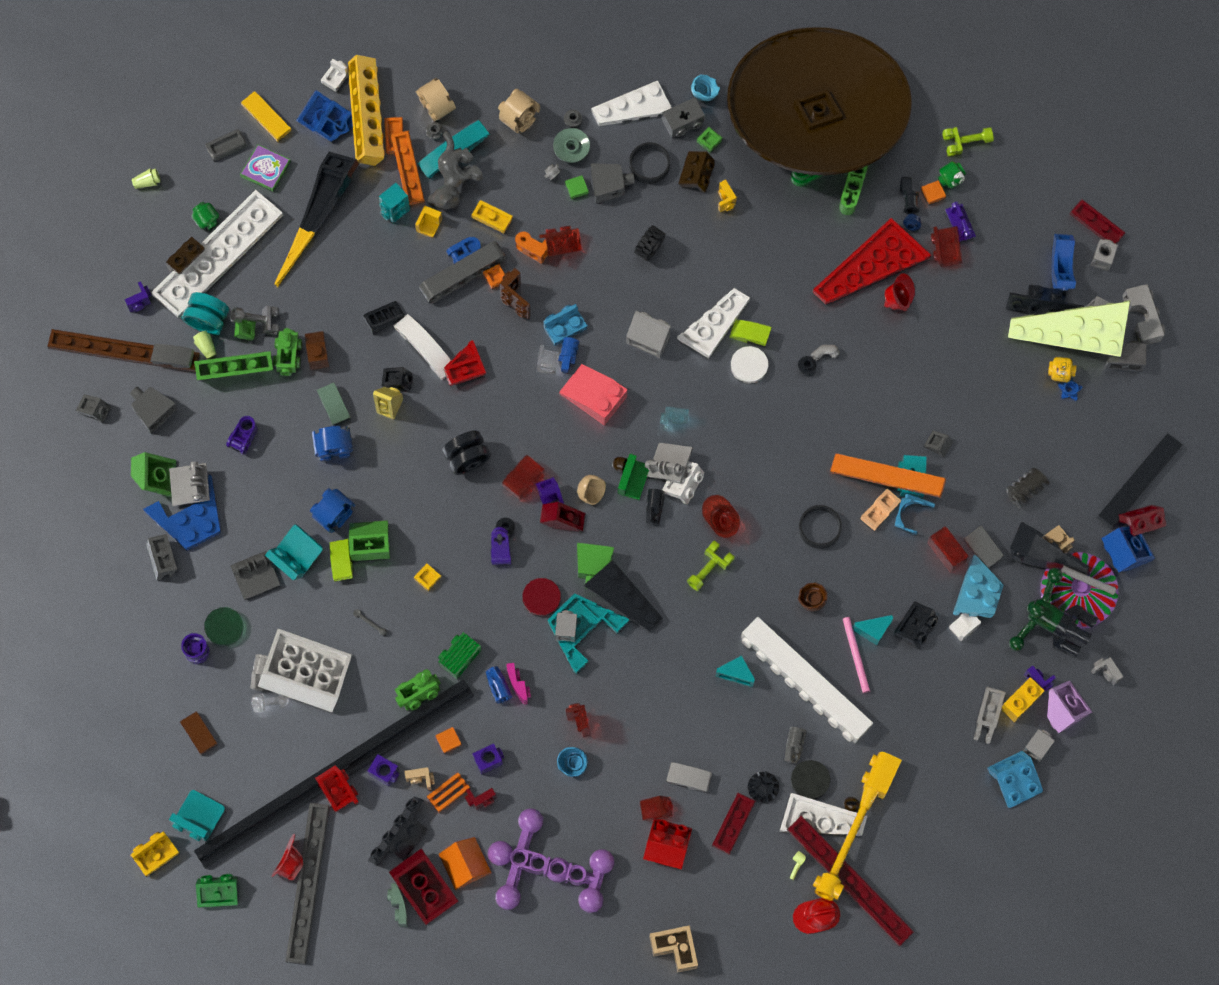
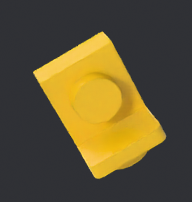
M725 179L719 183L718 194L723 200L718 205L720 212L733 209L737 200L736 195Z

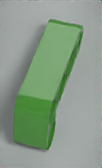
M868 166L859 169L862 173H856L855 171L848 173L839 206L842 214L851 215L855 212ZM849 186H855L857 189H850ZM848 198L852 199L850 205H847Z

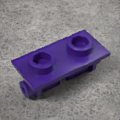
M954 202L951 204L952 207L945 209L958 242L976 237L963 204Z

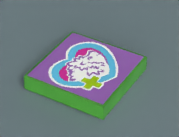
M257 144L240 176L274 192L291 160Z

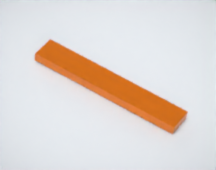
M835 454L830 470L833 474L939 498L942 496L946 479L943 477L841 454Z

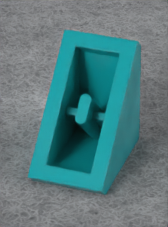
M893 615L855 622L853 630L873 644L878 645L891 625Z
M742 656L717 668L715 677L753 687L755 681Z

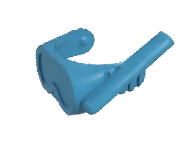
M906 494L905 498L901 500L895 527L917 535V531L904 527L901 520L902 512L907 506L912 504L934 508L935 503Z

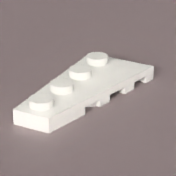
M655 81L591 108V111L598 125L605 126L622 123L625 120L632 119L634 121L643 117H658L662 112L672 107L659 82Z
M791 793L779 832H788L787 829L802 815L819 834L848 835L857 813ZM867 816L864 817L856 836H862Z

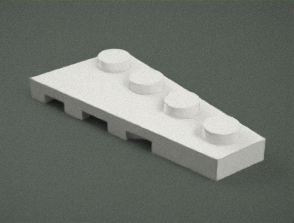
M734 288L718 301L711 310L704 313L697 322L690 325L684 333L682 332L677 336V339L709 359L750 301V297Z

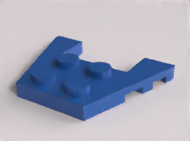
M211 474L208 475L209 501L197 502L170 517H167L159 501L143 509L148 516L186 551L221 533Z

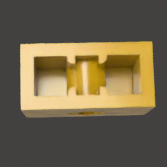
M1030 677L1002 705L1001 711L1015 723L1045 690Z

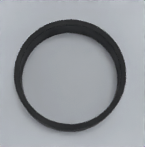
M653 142L638 145L630 155V172L633 173L635 179L642 183L654 184L660 182L667 176L670 168V157L667 150ZM655 149L665 156L668 165L659 176L652 178L643 177L634 170L632 166L633 157L641 150Z
M815 505L808 508L802 514L799 522V534L802 540L807 545L817 549L833 545L838 540L842 529V522L838 513L825 505ZM822 510L833 515L839 527L837 536L827 543H815L809 540L802 530V520L807 514Z

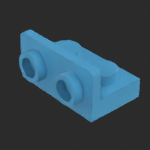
M574 304L564 307L556 315L551 314L547 316L544 320V329L556 346L563 342L564 337H573L586 330L587 324L580 315L578 306Z

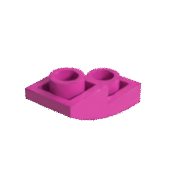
M514 663L506 664L508 677L515 694L523 704H528L527 698H531L529 686H525V681L517 682V680H520L519 668L515 669Z

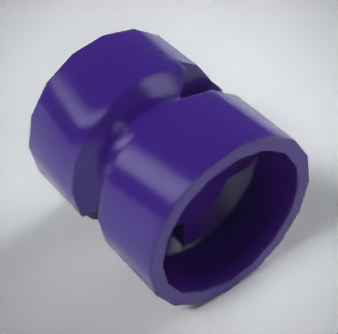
M191 633L182 640L181 650L190 663L201 664L209 658L210 648L202 635Z

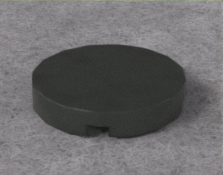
M814 760L802 761L794 768L791 775L793 790L798 795L813 800L820 798L826 793L831 780L827 768Z

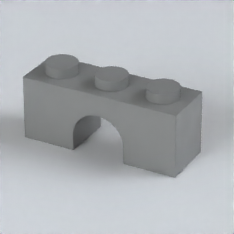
M1148 284L1126 289L1123 299L1124 301L1130 300L1129 312L1137 311L1145 317V321L1137 323L1134 328L1137 341L1146 345L1161 342L1165 335V327L1160 323V313L1158 307L1154 305L1152 290H1149Z

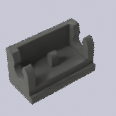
M167 534L148 538L147 549L156 580H162L163 576L168 574L172 577L175 571H177Z

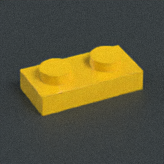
M482 200L479 201L471 215L473 219L503 234L513 220L512 215Z

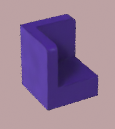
M554 477L536 483L542 504L555 500L564 504L558 483Z

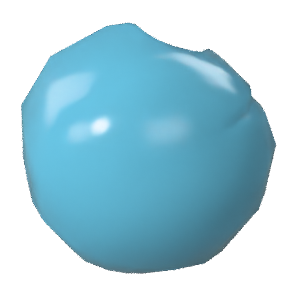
M700 74L693 79L691 91L699 101L709 102L718 96L720 87L717 86L715 78Z

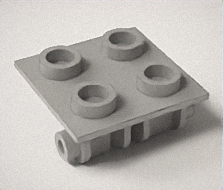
M659 443L654 458L649 461L647 460L645 463V467L649 470L647 477L681 482L693 447Z
M191 462L189 466L169 469L173 506L210 500L207 463L198 464V462Z

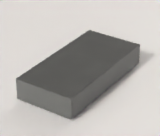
M239 129L205 144L213 161H217L247 147Z

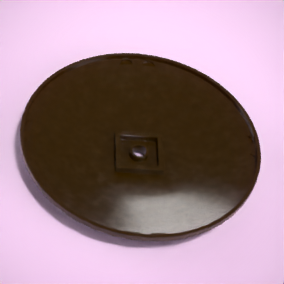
M810 27L793 29L771 36L746 53L737 64L730 78L727 106L730 120L739 137L753 152L766 161L797 173L836 175L866 167L881 159L896 146L908 126L912 98L907 78L902 69L881 47L851 32L832 28ZM819 108V109H821V110H823V111H822V112H816V111H814V109Z

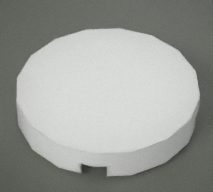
M752 346L743 347L737 350L732 357L730 364L731 372L736 379L743 381V383H756L762 380L766 374L768 359L759 348Z

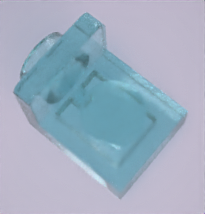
M666 407L665 413L661 412L660 424H664L663 430H667L668 420L675 424L687 423L689 410Z

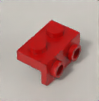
M335 765L315 778L335 812L352 801L354 804L359 802L356 798L358 793L353 785L349 786L347 782L349 777L344 769L340 770Z

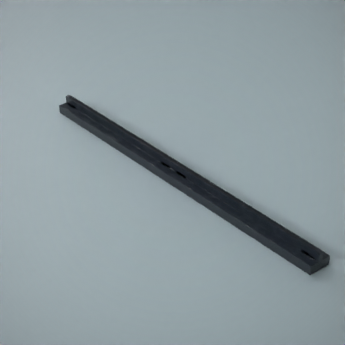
M464 679L459 681L434 699L426 702L194 850L203 867L207 868L323 794L315 778L335 765L340 770L349 765L345 772L348 777L373 762L377 754L382 756L472 699L474 694ZM214 851L213 854H211V855L208 856L207 858L203 859L204 857H206L207 855H209L210 853H212V852Z

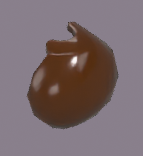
M816 582L807 583L800 589L798 601L804 609L810 612L819 611L827 603V590Z

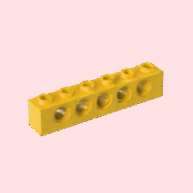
M355 55L348 62L355 159L361 164L376 166L385 156V150L383 149L384 136L381 126L382 117L380 114L381 101L379 99V83L377 79L378 67L376 66V58Z

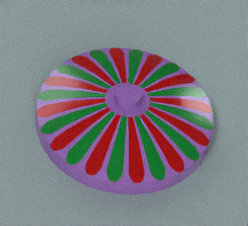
M1073 552L1071 553L1073 556L1089 566L1090 577L1115 587L1116 592L1112 595L1063 574L1062 580L1054 585L1049 603L1064 611L1078 604L1086 612L1098 617L1094 625L1096 626L1103 622L1116 606L1118 599L1117 580L1111 568L1100 558L1088 553ZM1050 569L1045 570L1041 579V599L1048 582L1047 573ZM1079 620L1075 622L1081 629L1090 628V626Z

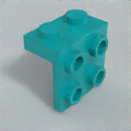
M191 790L177 815L172 813L169 821L173 824L172 828L181 833L184 830L190 833L189 837L198 842L203 840L207 843L222 817L225 807L207 796Z

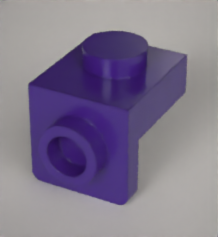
M141 281L138 282L141 292L124 299L130 312L140 311L144 306L151 304L149 297L152 295L147 286L143 287Z

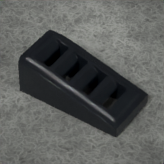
M397 301L363 315V319L372 334L405 317ZM395 308L398 315L395 316L391 309ZM387 311H388V313H389L390 316H391V318H389V319L387 318V316H386V314H385V312H387ZM382 315L384 321H381L378 316ZM375 318L378 323L374 324L372 319Z

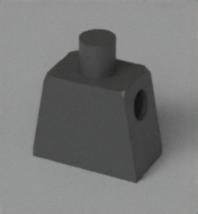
M591 164V176L596 203L621 197L625 192L624 185L634 184L633 173L622 174L620 164Z
M135 387L130 393L135 399L131 406L149 433H153L177 411V407L172 400L152 387H149L145 392L139 387Z

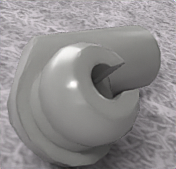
M821 345L810 355L817 361L825 354H830L831 358H836L839 356L840 351L836 345Z

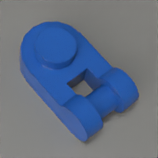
M468 237L448 248L446 252L449 257L453 258V263L455 264L479 250L481 244L477 238ZM462 250L464 254L459 256L458 252Z

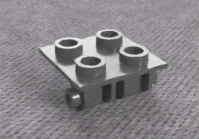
M267 551L230 565L244 600L280 586L272 563L265 556Z

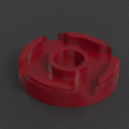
M537 578L525 586L523 604L529 613L535 616L546 617L553 614L559 607L561 592L553 581L546 578Z

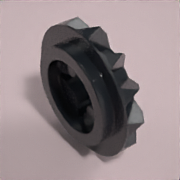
M767 771L757 772L751 776L748 782V792L757 802H770L778 795L779 781L773 774ZM761 779L764 784L769 785L766 791L767 794H765L763 789H756L761 785Z

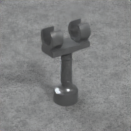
M266 306L262 309V315L244 313L243 309L233 307L231 310L230 319L232 322L241 323L242 320L262 323L263 334L277 335V332L280 331L279 325L271 324V318L279 315L278 307Z

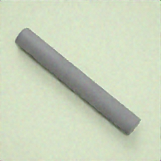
M1063 566L1061 570L1063 574L1114 595L1116 592L1115 587L1067 566Z

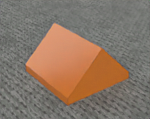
M475 837L457 841L439 853L455 890L492 873Z

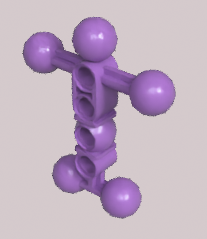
M533 808L525 809L519 815L518 823L522 831L515 850H512V847L505 841H496L490 845L488 858L491 863L496 866H503L511 861L512 864L506 885L501 886L496 892L495 900L500 908L511 910L518 906L521 895L517 887L521 873L525 871L536 875L543 874L544 877L547 876L553 882L560 883L565 881V883H568L569 881L574 886H580L583 883L587 884L589 887L584 889L578 897L579 906L587 913H594L601 909L604 901L603 895L600 892L603 878L606 873L613 869L615 863L613 855L606 849H599L592 853L589 864L593 873L586 872L581 865L572 866V863L569 864L563 858L555 857L551 859L548 856L547 859L542 854L529 851L533 833L540 830L543 825L542 814ZM521 854L525 857V860L522 863H516L514 857ZM536 860L544 862V866L541 869H536L533 866ZM560 865L564 870L561 874H555L552 871L553 867ZM574 871H580L583 877L575 880L571 875Z

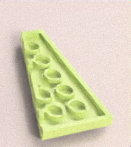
M1130 300L1011 318L1008 338L1121 357Z

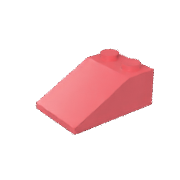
M581 364L560 390L559 394L605 426L627 398V389L612 378Z

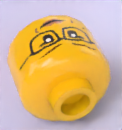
M1055 357L1053 361L1049 362L1048 376H1051L1053 381L1067 383L1071 380V376L1075 377L1076 365H1073L1072 359Z

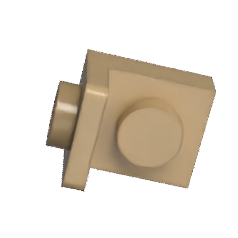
M1060 525L1043 536V539L1047 542L1058 544V547L1064 554L1073 548L1072 544L1075 541L1073 537H1068Z
M428 767L405 771L406 782L419 784L422 783V780L426 779L427 789L432 790L431 785L435 784L433 772L429 773Z

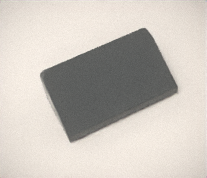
M982 526L964 538L974 554L988 569L1003 559V553Z

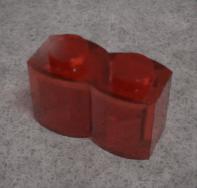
M526 455L503 480L502 486L519 501L522 498L526 499L532 492L531 487L544 479L545 476L543 474L545 470L531 457Z

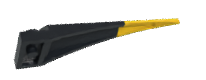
M330 151L319 167L302 222L275 281L277 287L351 183V176L359 165L357 159Z

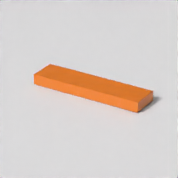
M409 131L391 134L402 188L408 195L409 205L425 202Z

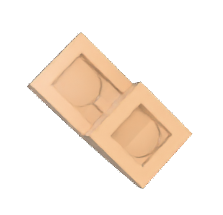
M887 488L860 519L875 531L897 508L901 500Z

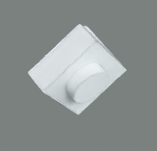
M332 59L330 61L331 67L322 77L321 83L337 92L349 74L345 63Z

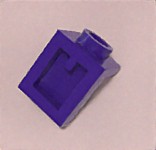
M1031 666L1024 673L1027 680L1031 677L1045 692L1054 686L1055 675L1045 681L1043 673L1039 669H1035L1034 666Z

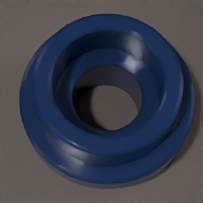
M909 214L903 220V225L910 231H916L921 228V219L915 214Z

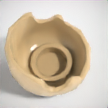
M595 475L585 476L578 484L577 493L579 498L585 503L597 504L604 496L606 482Z

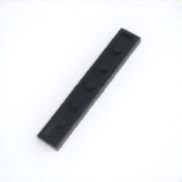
M1167 433L1097 518L1113 529L1120 521L1119 514L1126 513L1183 444Z

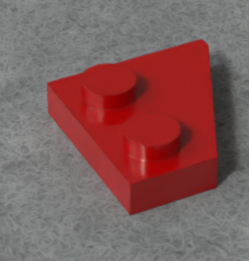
M473 340L443 369L450 386L486 374Z

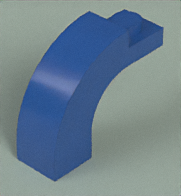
M1054 234L1051 269L1053 288L1061 290L1075 289L1076 280L1073 275L1075 239L1073 235Z

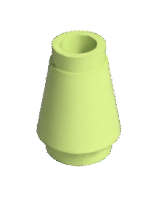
M150 168L132 178L135 189L157 186V183L161 182L156 168Z
M206 330L193 337V343L207 360L217 356L211 334H208Z

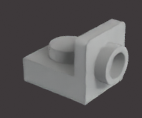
M1111 657L1106 660L1101 658L1094 663L1095 667L1091 670L1095 674L1103 669L1107 681H1111L1113 685L1120 682L1123 678Z

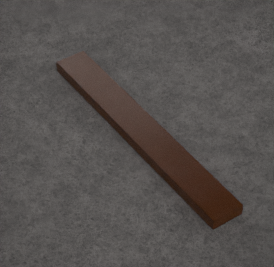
M51 329L47 346L48 349L191 372H196L194 361H199L200 353L194 352L191 368H174L172 365L153 364L151 357L154 345Z

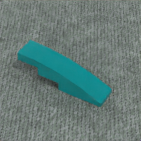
M478 120L452 136L454 150L461 147L462 150L467 148L470 152L486 139L490 133L482 122ZM446 141L417 163L429 179L440 171L438 159L447 148Z

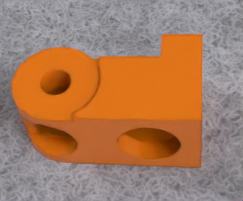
M519 232L515 237L517 250L541 264L552 250L549 241L544 239L541 243L531 238L528 232Z

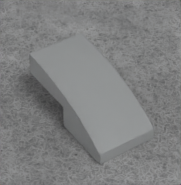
M671 762L666 781L670 784L686 786L689 789L708 792L712 773Z

